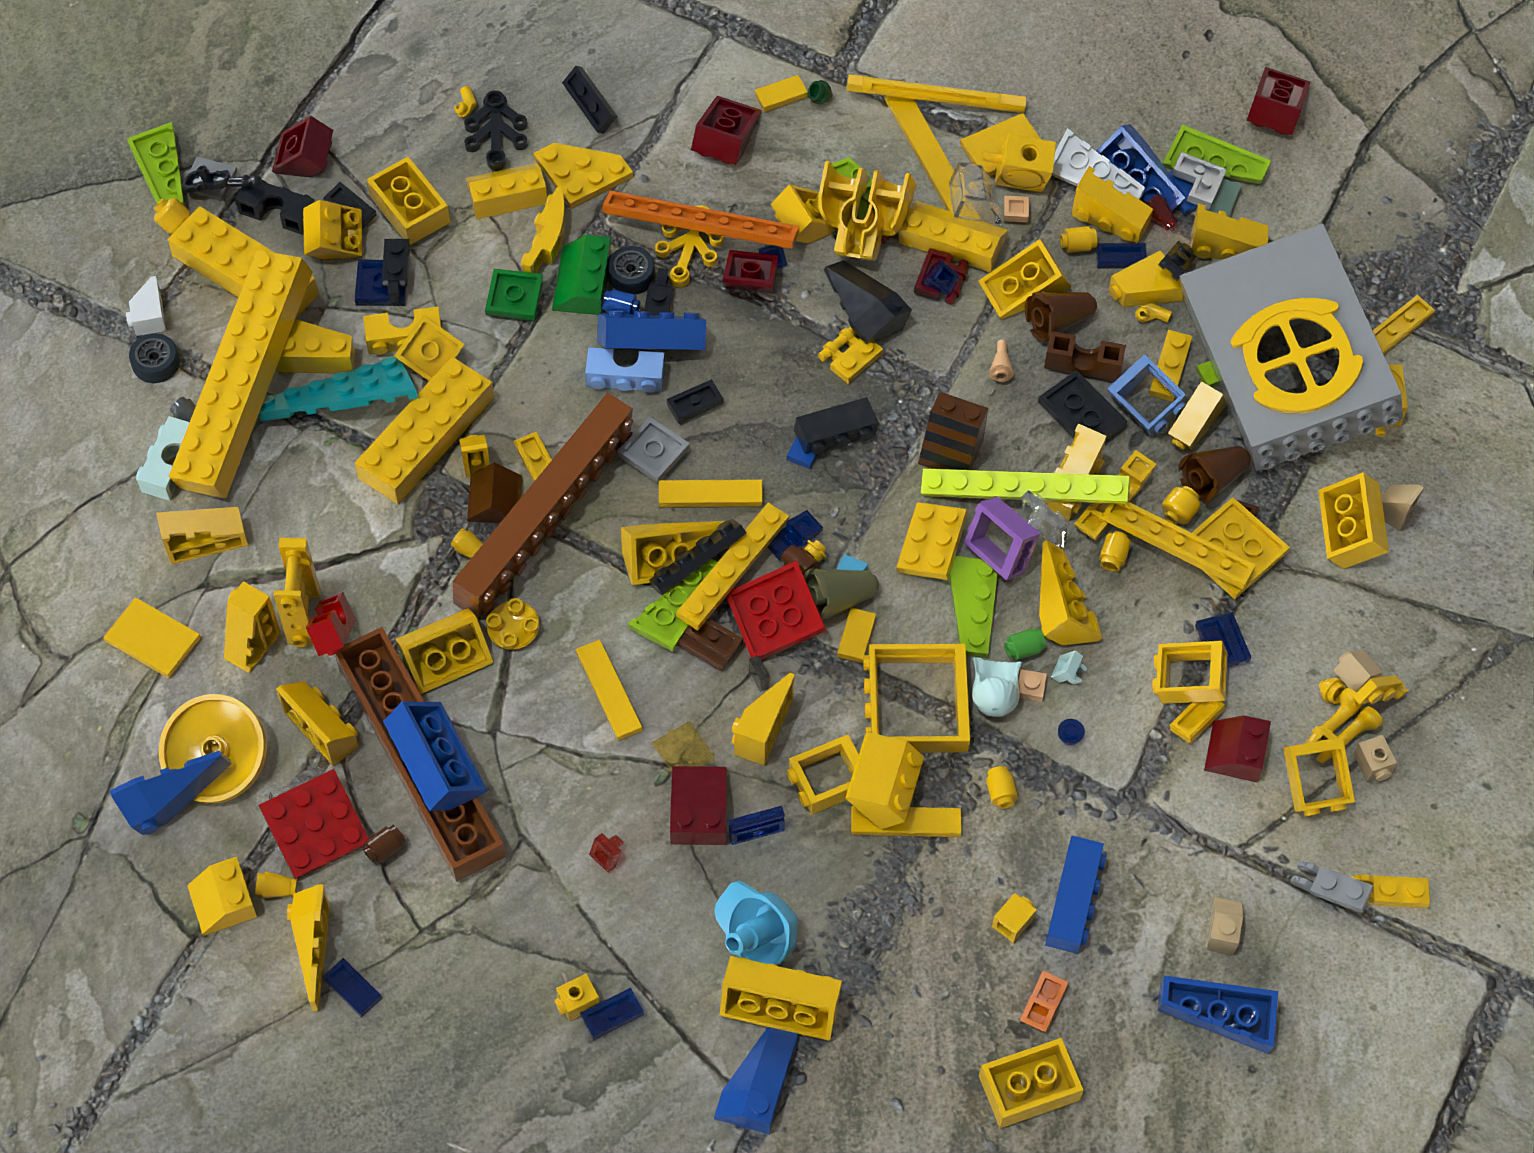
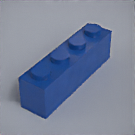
M1071 835L1045 946L1078 954L1080 945L1086 946L1089 929L1084 927L1086 919L1092 920L1095 904L1090 903L1092 894L1098 895L1101 879L1096 878L1098 869H1104L1107 854L1102 853L1104 843Z

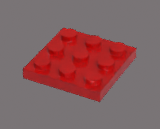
M797 560L732 589L726 596L754 663L827 631Z
M334 769L258 805L294 879L303 877L364 847V842L369 839Z

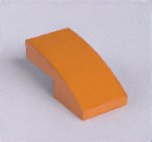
M1042 971L1020 1018V1022L1046 1033L1069 982Z

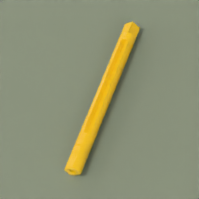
M849 74L847 79L846 91L1018 113H1024L1026 108L1025 96Z

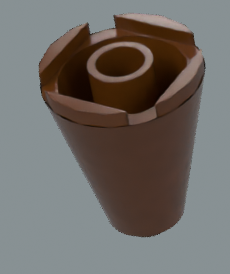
M1038 291L1031 293L1032 296H1028L1026 299L1025 318L1027 322L1031 321L1034 328L1030 330L1032 335L1037 340L1044 342L1050 339L1051 331L1063 333L1094 316L1097 302L1088 292Z
M1241 446L1188 454L1180 460L1178 471L1182 470L1183 478L1180 479L1181 485L1192 488L1199 495V501L1208 503L1250 467V454Z

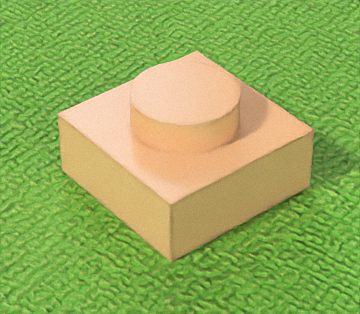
M1004 196L1003 221L1028 222L1029 197Z
M1020 669L1018 679L1019 698L1042 702L1047 674Z

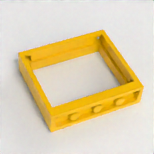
M869 644L868 655H863V670H868L869 678H864V694H869V702H865V719H870V727H866L865 733L879 734L877 663H953L957 736H893L892 738L909 742L920 753L968 752L970 729L965 644Z

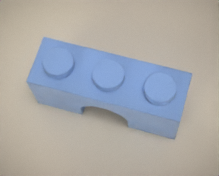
M588 347L585 371L586 387H593L595 389L613 388L621 391L641 390L647 393L662 392L665 368L664 353L639 351L638 360L634 365L621 367L614 361V349Z

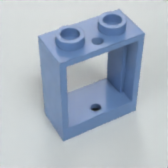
M1145 354L1107 388L1110 396L1151 437L1156 433H1162L1168 427V422L1173 417H1178L1188 403L1187 395ZM1150 373L1176 398L1151 423L1124 399Z

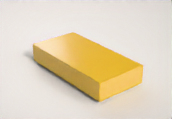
M799 75L755 89V97L762 110L767 112L807 98L808 91Z
M850 608L837 657L863 663V655L866 654L876 619L875 613Z
M1221 701L1192 702L1169 725L1170 731L1191 744L1226 710L1225 704Z

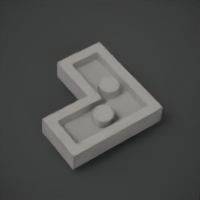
M1181 152L1172 175L1194 183L1187 201L1196 205L1198 203L1205 205V208L1210 210L1227 169Z

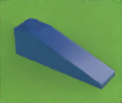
M1131 124L1122 125L1096 150L1101 156L1103 155L1109 159L1118 169H1122L1143 185L1145 191L1141 198L1163 212L1170 214L1187 198L1148 143Z
M216 751L187 761L184 764V768L170 770L168 767L160 770L161 775L147 780L144 779V776L134 778L110 790V794L132 829L141 835L152 834L159 827L167 824L232 763L226 755Z
M767 1027L722 1090L714 1116L715 1120L770 1134L799 1036L798 1033Z

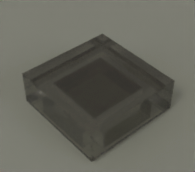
M756 655L749 658V672L759 691L762 692L769 689L770 675L760 657Z

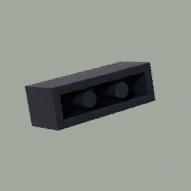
M868 397L796 417L794 432L805 454L811 452L813 454H820L832 447H844L856 440L865 441L872 438L876 434L879 422Z

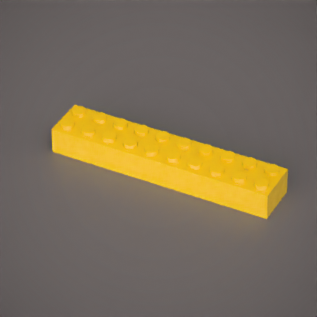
M262 250L256 251L168 476L181 490L227 498L313 273L303 258Z

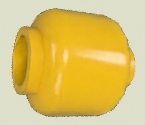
M173 197L167 201L162 198L153 208L156 211L153 218L154 221L168 234H173L190 216L189 209Z
M1183 486L1173 488L1161 506L1165 513L1164 518L1168 522L1175 525L1177 523L1184 525L1192 520L1201 505L1199 495L1192 488Z

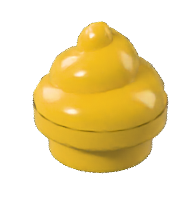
M1336 677L1321 680L1319 682V689L1322 699L1327 703H1340L1339 696L1347 688L1343 681Z

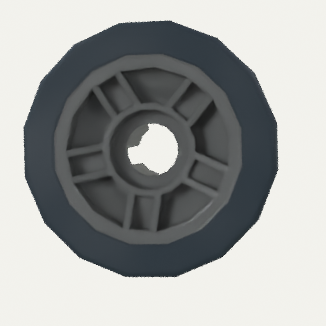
M624 246L617 249L608 261L610 284L616 290L631 294H639L646 291L650 281H653L655 278L654 260L650 253L637 246Z
M151 333L143 335L130 347L129 360L132 370L144 382H164L173 377L179 368L180 359L176 345L171 338L163 334Z

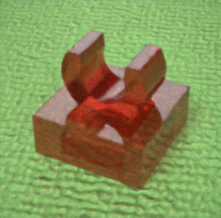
M601 833L594 838L589 855L603 869L610 872L617 865L621 850L618 847L623 845L624 841L617 835L608 839Z

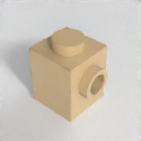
M1363 649L1345 652L1338 659L1340 663L1333 670L1348 688L1356 692L1371 678H1377L1383 674Z
M1383 735L1358 743L1353 754L1367 782L1375 779L1383 781L1389 778L1397 764Z

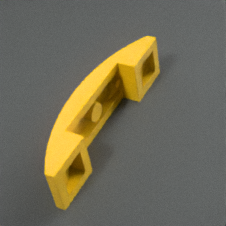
M1137 450L1120 468V473L1117 475L1130 477V503L1157 465ZM1109 503L1089 505L1074 523V526L1096 540L1112 525L1102 520L1103 513Z

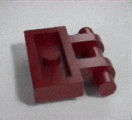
M929 248L916 281L914 293L938 299L940 292L946 293L945 302L953 305L962 291L960 287L962 281L968 275V261L960 260L958 265L952 264L953 255ZM947 274L953 276L952 282L945 281Z

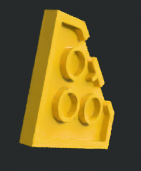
M552 143L533 153L534 160L555 188L557 186L562 188L564 201L570 209L633 178V171L621 155L559 143Z

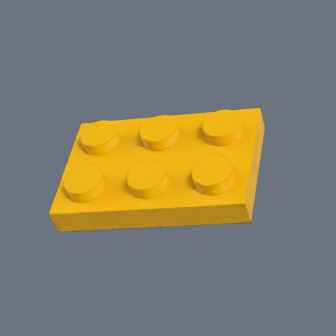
M917 502L896 566L897 572L948 580L968 517L967 509Z

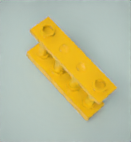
M279 538L278 547L286 571L285 590H274L273 596L288 645L296 647L313 645L306 630L309 622L308 606L309 599L320 597V586L307 538Z

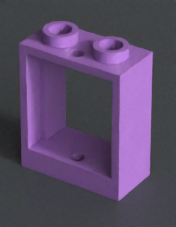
M999 497L981 501L975 509L976 513L968 527V534L964 544L1005 580L1024 574L1041 533ZM991 520L1013 538L1008 554L1004 553L985 536Z

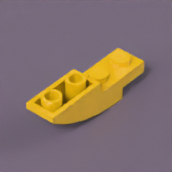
M557 186L553 194L548 195L545 208L542 213L539 212L535 217L534 226H536L537 234L532 241V248L529 253L526 252L522 257L521 266L523 272L537 273L543 262L553 266L563 242L566 223L564 196L562 188Z

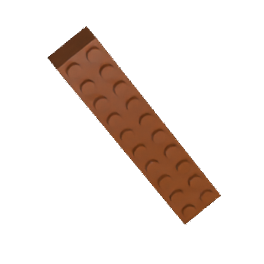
M606 393L453 580V604L462 610L469 608L478 620H480L484 613L488 615L492 611L497 597L500 594L504 595L511 586L510 581L515 575L519 576L522 574L527 565L526 561L531 556L535 557L538 554L543 540L546 537L550 538L554 534L560 519L568 517L572 511L573 503L577 499L581 500L584 497L590 482L598 480L602 474L603 466L607 462L611 463L617 455V449L632 436L633 408L610 393Z
M383 627L345 644L343 650L335 654L337 664L455 881L457 882L506 857L504 844L478 797L446 811H429L410 772L401 759L400 753L383 722L402 701H424Z

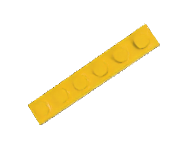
M1130 502L1129 504L1109 503L1103 513L1102 520L1242 590L1255 569V564Z
M767 503L745 529L746 534L733 543L678 609L676 617L698 631L787 524L789 515L772 504Z

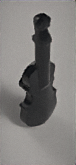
M202 165L185 177L182 187L185 192L193 193L207 189L221 190L225 187H248L251 184L258 186L261 184L262 179L257 175L231 177L228 170L210 173L209 169Z

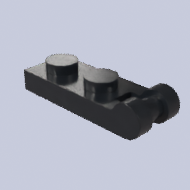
M1177 241L1158 266L1163 270L1166 268L1172 274L1171 277L1177 281L1180 278L1179 276L1184 274L1197 256L1193 254L1194 251L1189 245Z

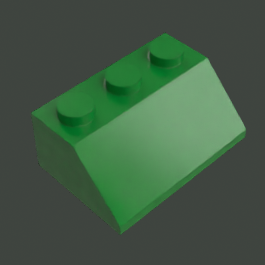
M584 235L562 247L552 311L590 315L602 313V300L606 292L608 280V261L612 255L611 237Z

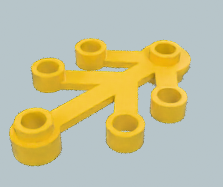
M697 205V206H696V207H701V208L709 209L707 206H704V205ZM662 225V233L666 238H673L677 232L684 230V228ZM689 230L688 233L670 242L659 241L655 245L656 255L660 258H665L671 252L684 246L678 265L674 266L670 271V281L674 287L683 288L689 284L690 274L687 268L694 248L697 249L703 258L705 266L713 267L718 262L717 253L709 250L699 235L700 231ZM706 233L713 247H720L724 244V236ZM666 248V250L660 251L659 249ZM713 257L712 260H707L706 258Z

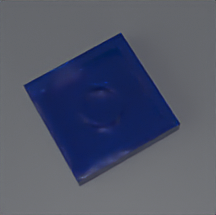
M358 259L355 306H405L407 286L406 288H400L399 301H389L388 288H383L382 284L383 260Z

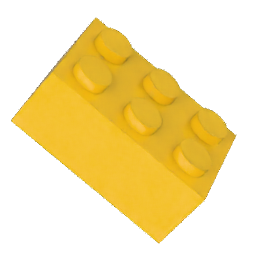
M409 156L367 179L371 199L401 237L410 240V245L450 223L448 205Z
M1362 472L1318 490L1327 559L1345 569L1389 552L1380 484Z
M1062 1038L983 1064L979 1072L980 1081L999 1128L1078 1102L1083 1093V1087Z

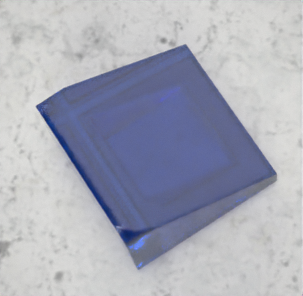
M941 260L931 267L922 283L948 295L960 275Z

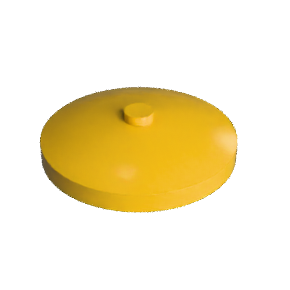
M207 694L193 698L181 705L164 726L159 742L161 769L168 767L170 770L184 768V764L189 760L220 751L231 760L232 764L193 800L207 804L230 801L247 791L257 780L263 769L267 755L265 729L256 713L245 703L233 697L222 694Z

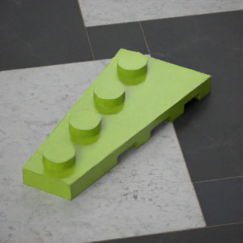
M1182 124L1162 164L1166 169L1173 170L1180 153L1183 152L1227 169L1224 176L1225 179L1261 185L1272 160Z

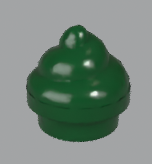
M814 81L809 86L808 97L815 104H824L833 96L831 87L826 81Z

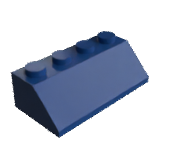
M402 701L383 721L429 811L451 810L488 791L441 702Z

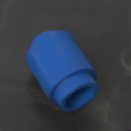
M613 289L612 291L606 290L603 296L602 310H606L607 313L609 311H624V314H634V311H639L640 301L637 300V295Z

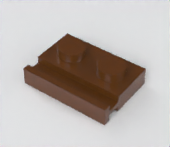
M710 618L706 620L698 631L689 625L684 631V635L678 640L679 647L720 671L724 670L725 665L730 662L743 644L742 637Z

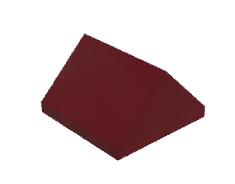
M729 250L723 275L724 287L774 294L778 255Z

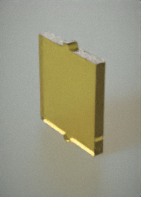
M690 721L675 730L669 729L666 735L652 742L653 747L671 773L672 766H704L715 759Z

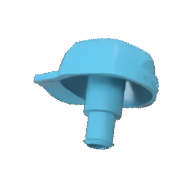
M734 881L726 888L716 902L715 917L725 932V945L730 953L738 955L739 958L745 957L752 961L766 964L772 963L777 966L784 963L790 957L796 947L798 918L790 906L773 892H758L744 882Z

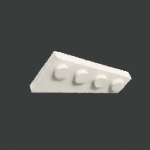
M1067 128L1055 151L1052 176L1077 186L1088 166L1095 169L1093 174L1105 182L1107 179L1114 182L1113 187L1124 195L1129 192L1139 200L1141 199L1145 191L1143 185L1122 169H1118L1109 159L1103 155L1101 156L1088 143L1079 139Z

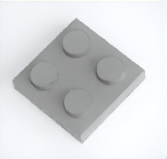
M649 416L617 453L619 458L656 483H659V480H662L690 449V443Z

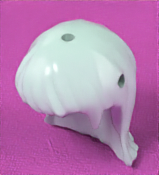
M972 658L975 667L972 698L977 709L982 714L993 717H1003L1012 712L1019 702L1018 674L1022 662H995L981 658Z

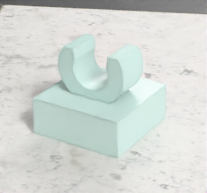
M1076 650L1060 655L1051 678L1058 683L1067 680L1073 685L1081 683L1082 679L1076 675V672L1082 673L1087 670L1086 666L1080 663L1083 655Z

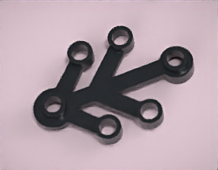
M493 90L486 94L483 100L484 106L473 116L465 119V130L475 134L468 136L464 143L465 149L468 152H476L480 147L479 143L491 133V150L486 154L487 166L493 171H500L506 165V156L504 151L501 150V133L513 141V146L516 150L526 149L528 146L527 137L524 134H519L517 131H523L527 128V118L507 106V98L502 92ZM500 113L513 121V128L501 120ZM491 114V120L479 129V122Z

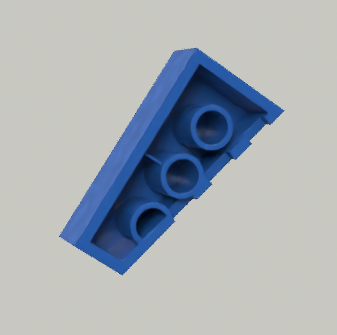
M1164 975L1160 982L1157 1011L1267 1054L1274 1048L1278 991Z

